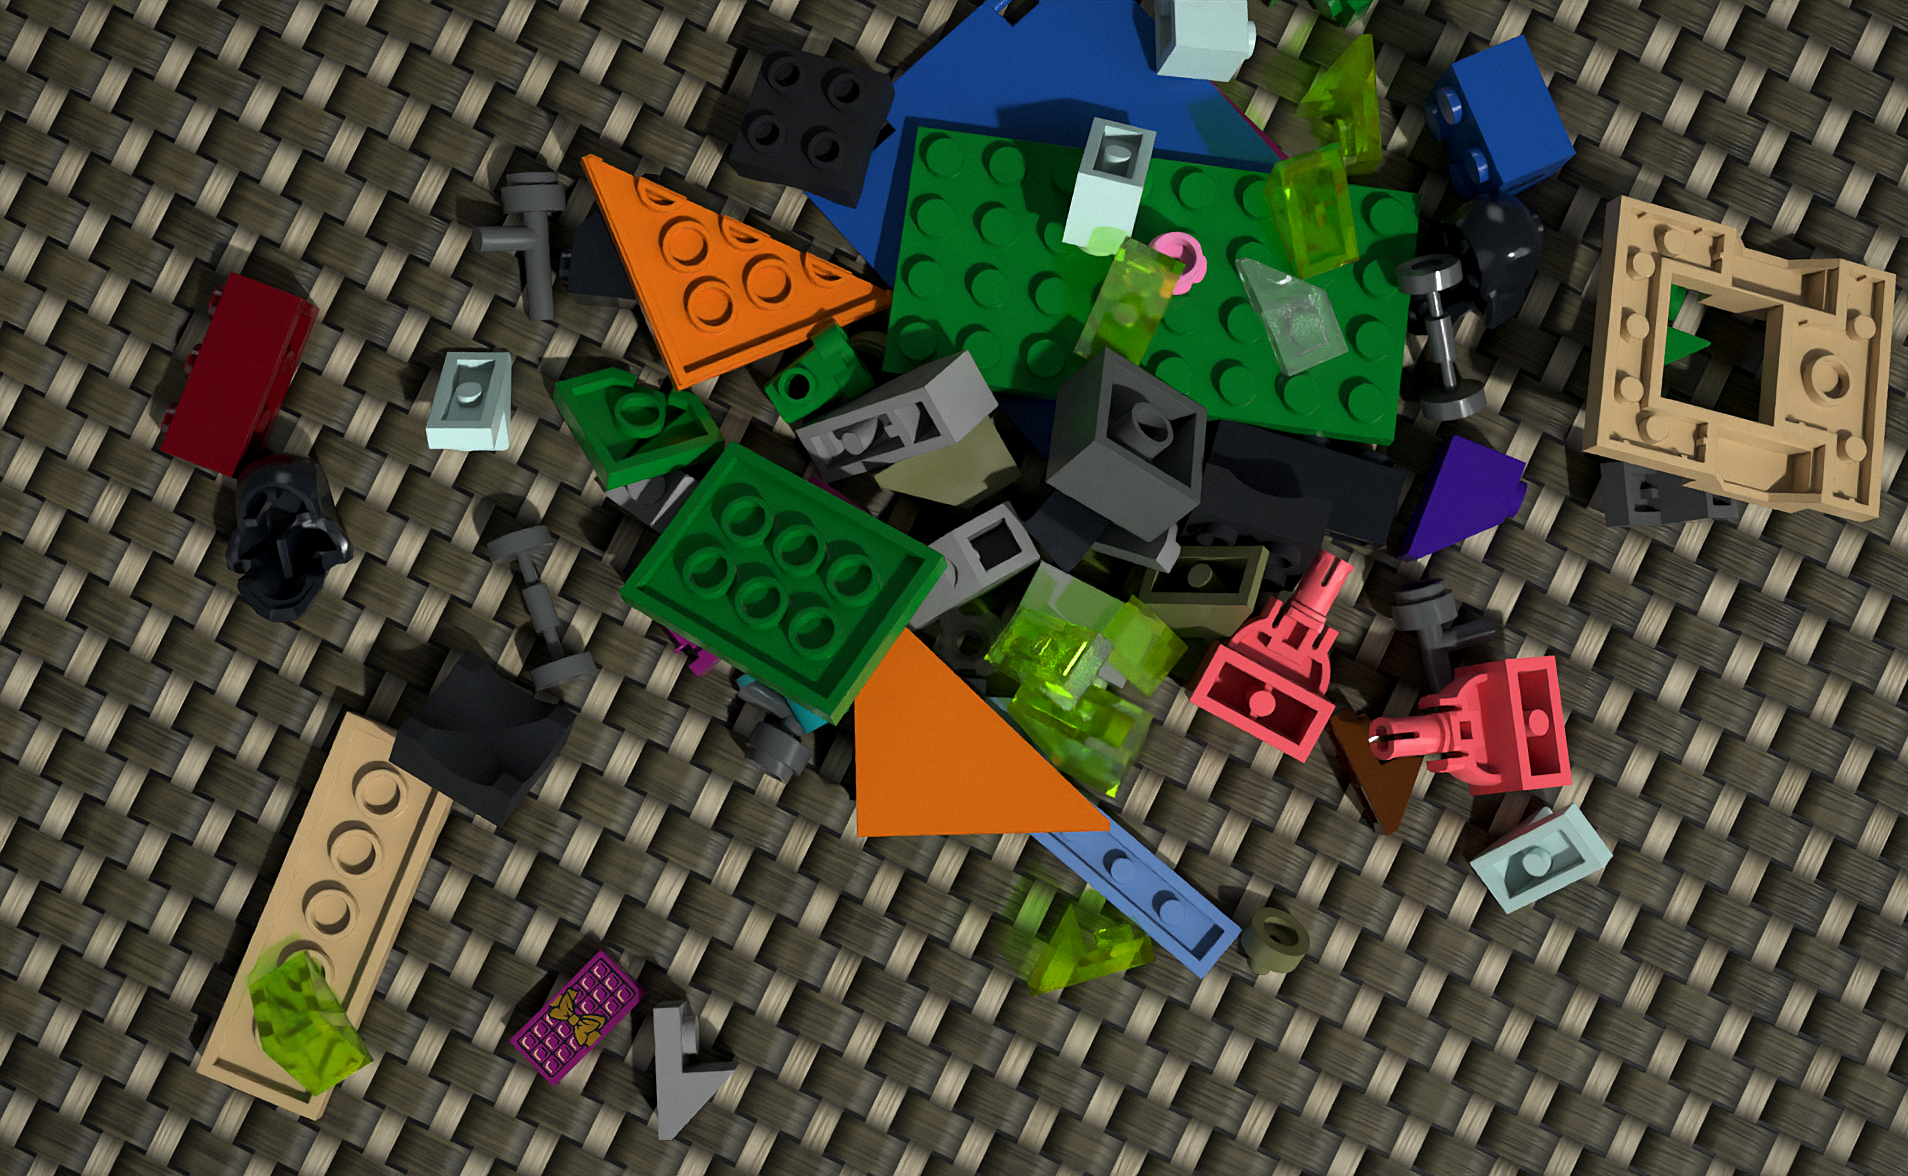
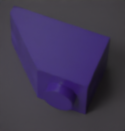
M1455 434L1442 441L1396 559L1409 563L1504 522L1506 516L1513 518L1517 514L1527 491V483L1520 480L1526 463Z

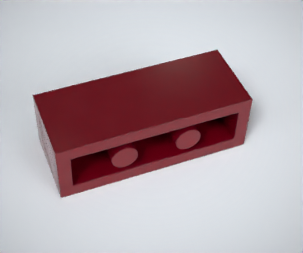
M231 271L226 284H221L215 290L210 300L208 318L211 322L202 344H196L187 358L184 375L188 380L179 403L175 402L169 407L162 421L161 436L164 438L160 451L238 479V475L247 464L262 457L320 309L301 297Z

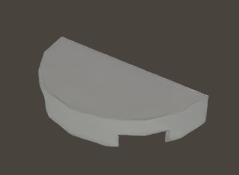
M1111 521L1090 548L1094 551L1169 574L1180 554L1181 546L1176 542L1178 525L1180 523L1179 521L1176 522L1151 543H1148Z

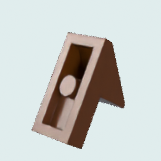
M1353 707L1340 708L1332 712L1324 729L1374 832L1387 836L1399 829L1425 755L1378 760L1374 756L1370 744L1380 743L1381 741L1379 736L1369 737V727L1372 723L1365 713L1357 717Z

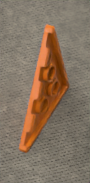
M593 154L584 156L580 160L675 393L809 341L812 335L833 321H837L841 327H844L891 308L892 290H884L853 276L852 272L808 252L798 251L770 238L771 235L723 214L721 216L686 200L687 197L641 176L638 178L611 166Z
M907 627L904 628L854 699L857 837L1110 831V821L918 637Z

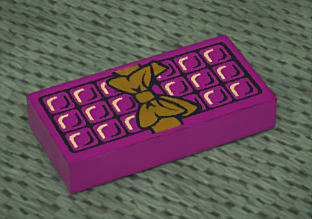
M603 948L509 1042L554 1087L648 992Z

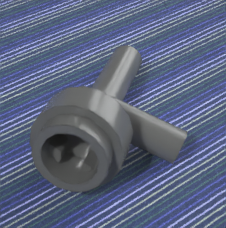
M558 173L507 174V187L501 188L502 214H522V225L476 226L472 232L473 247L476 252L524 251L529 321L555 320L547 213L566 211L565 185H558Z
M1442 578L1420 580L1402 585L1393 590L1395 601L1391 602L1389 606L1395 629L1397 631L1416 630L1431 694H1439L1447 684L1454 680L1448 655L1495 640L1496 631L1494 624L1486 616L1442 630V623L1451 621L1458 616L1453 590L1445 589ZM1435 708L1436 713H1441L1440 708Z
M757 680L741 688L738 694L740 699L781 721L777 728L758 721L745 742L749 750L744 759L771 778L788 784L792 775L800 776L812 756V752L798 742L804 732L783 695Z

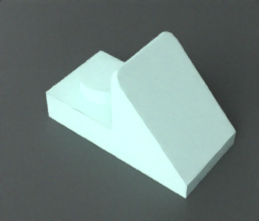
M447 352L426 425L429 449L459 451H504L508 449L511 426L512 362L510 352Z
M1573 802L1554 813L1548 807L1539 809L1476 855L1469 863L1506 914H1509L1604 868L1613 857V854Z

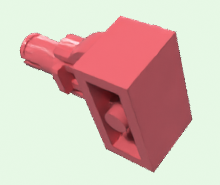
M1320 549L1306 570L1292 598H1289L1284 603L1271 595L1261 614L1243 622L1225 642L1218 638H1213L1184 691L1188 701L1305 763L1336 707L1325 696L1329 685L1331 673L1328 651L1339 632L1326 624L1324 625L1332 603L1348 574L1353 571L1354 566ZM1281 609V613L1278 619L1276 620L1275 624H1273L1274 619L1276 618L1279 610ZM1320 633V635H1319V637H1318L1316 643L1313 645V643H1314L1316 637H1317L1318 634Z
M1555 656L1504 659L1454 668L1455 680L1447 684L1439 694L1421 697L1418 702L1419 709L1440 708L1441 713L1394 718L1378 717L1372 721L1369 727V737L1387 735L1395 737V740L1370 744L1374 756L1380 760L1445 753L1447 755L1446 759L1426 761L1427 769L1431 773L1449 772L1456 779L1468 783L1470 796L1572 785Z

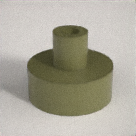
M1264 907L1256 910L1241 932L1242 946L1249 955L1247 965L1254 973L1259 975H1267L1270 971L1276 973H1289L1293 971L1310 947L1309 935L1302 924L1290 914L1276 908Z

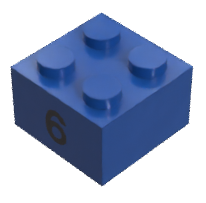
M1524 34L1452 63L1425 98L1428 104L1424 107L1426 124L1433 138L1438 142L1443 140L1453 162L1449 164L1450 178L1456 192L1462 199L1469 198L1471 200L1480 194L1492 190L1517 195L1543 184L1576 154Z

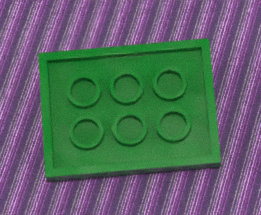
M732 440L618 593L625 604L836 726L948 566L943 554Z

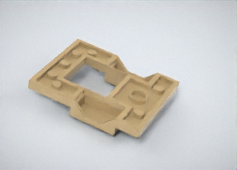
M1624 195L1611 200L1606 206L1582 451L1681 476V486L1787 513L1811 509L1858 522L1879 518L1896 274L1841 258L1783 259L1745 248L1737 228ZM1671 284L1698 291V303L1767 322L1758 422L1661 397Z

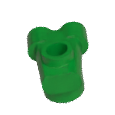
M833 321L812 335L811 340L814 345L763 385L766 394L787 424H791L808 414L824 410L831 402L844 395L852 401L876 386L872 374L858 356L849 337L837 321ZM797 375L805 376L809 382V392L802 399H796L792 394V383Z

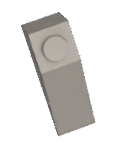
M967 349L923 364L860 395L852 401L850 400L803 423L795 431L827 484L957 444L997 408L999 404Z

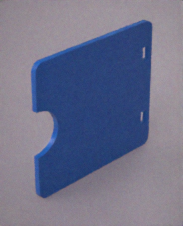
M986 0L892 84L896 94L885 122L894 133L872 151L857 208L853 209L839 205L806 191H803V193L887 287L894 291L918 126L1085 149L1094 117L1157 132L1151 158L1292 177L1297 176L1208 79L1157 75L1155 21L1135 0H1034L1038 5L1013 27L1002 15L998 14L1012 0ZM992 392L999 404L997 408L1048 464L1056 401Z

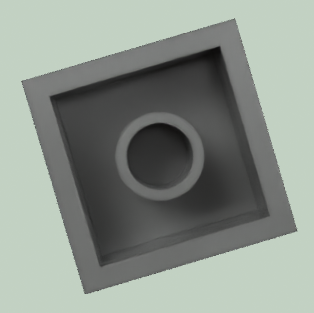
M1105 346L1058 388L1045 482L1111 520L1116 525L1151 543L1200 504L1207 409Z

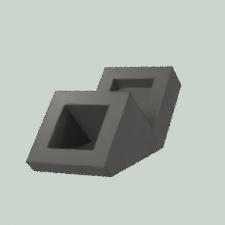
M1623 461L1600 464L1606 527H1647L1739 518L1736 499L1681 486V476Z

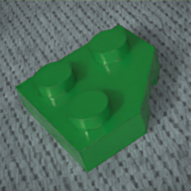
M611 367L554 383L553 401L606 491L720 457L724 451L726 440L698 395L684 390L675 393L674 388H672L670 394H666L636 384L637 375Z

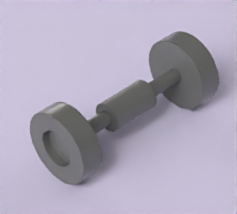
M1438 253L1408 260L1395 269L1398 290L1403 294H1426L1430 312L1424 318L1432 361L1440 364L1443 382L1432 385L1421 392L1419 398L1423 416L1433 421H1448L1473 415L1482 410L1487 404L1484 385L1476 379L1455 378L1452 360L1458 357L1450 313L1443 312L1439 294L1440 290L1449 288L1463 279L1460 257L1452 253Z
M547 525L519 530L497 538L486 545L493 565L515 560L519 561L527 588L522 590L536 633L543 632L553 662L529 672L535 691L575 680L597 670L590 651L566 658L555 629L561 625L547 583H539L530 555L541 552L553 545Z

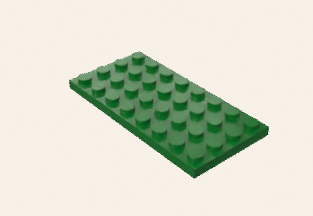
M918 126L885 345L882 377L895 379L923 364L968 349L991 392L1056 401L1058 388L1106 346L1206 408V421L1218 423L1222 419L1240 422L1260 429L1315 435L1390 446L1394 441L1410 294H1403L1398 290L1395 269L1400 264L1415 258L1422 194L1150 158L1126 257L1114 254L1095 256L1082 251L1077 245L1062 242L1078 171L1085 151L1084 148ZM1182 232L1191 235L1200 243L1203 256L1207 259V270L1204 278L1199 283H1193L1190 290L1184 294L1171 295L1163 292L1160 285L1154 286L1150 284L1143 272V261L1148 258L1146 251L1148 244L1155 237L1164 233ZM1172 258L1168 262L1169 266L1173 269L1181 266L1180 261L1176 258Z

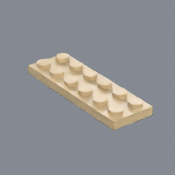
M349 711L345 714L196 1070L197 1073L314 1121L322 1117L453 802L451 798L388 761L398 732L397 729L356 712Z

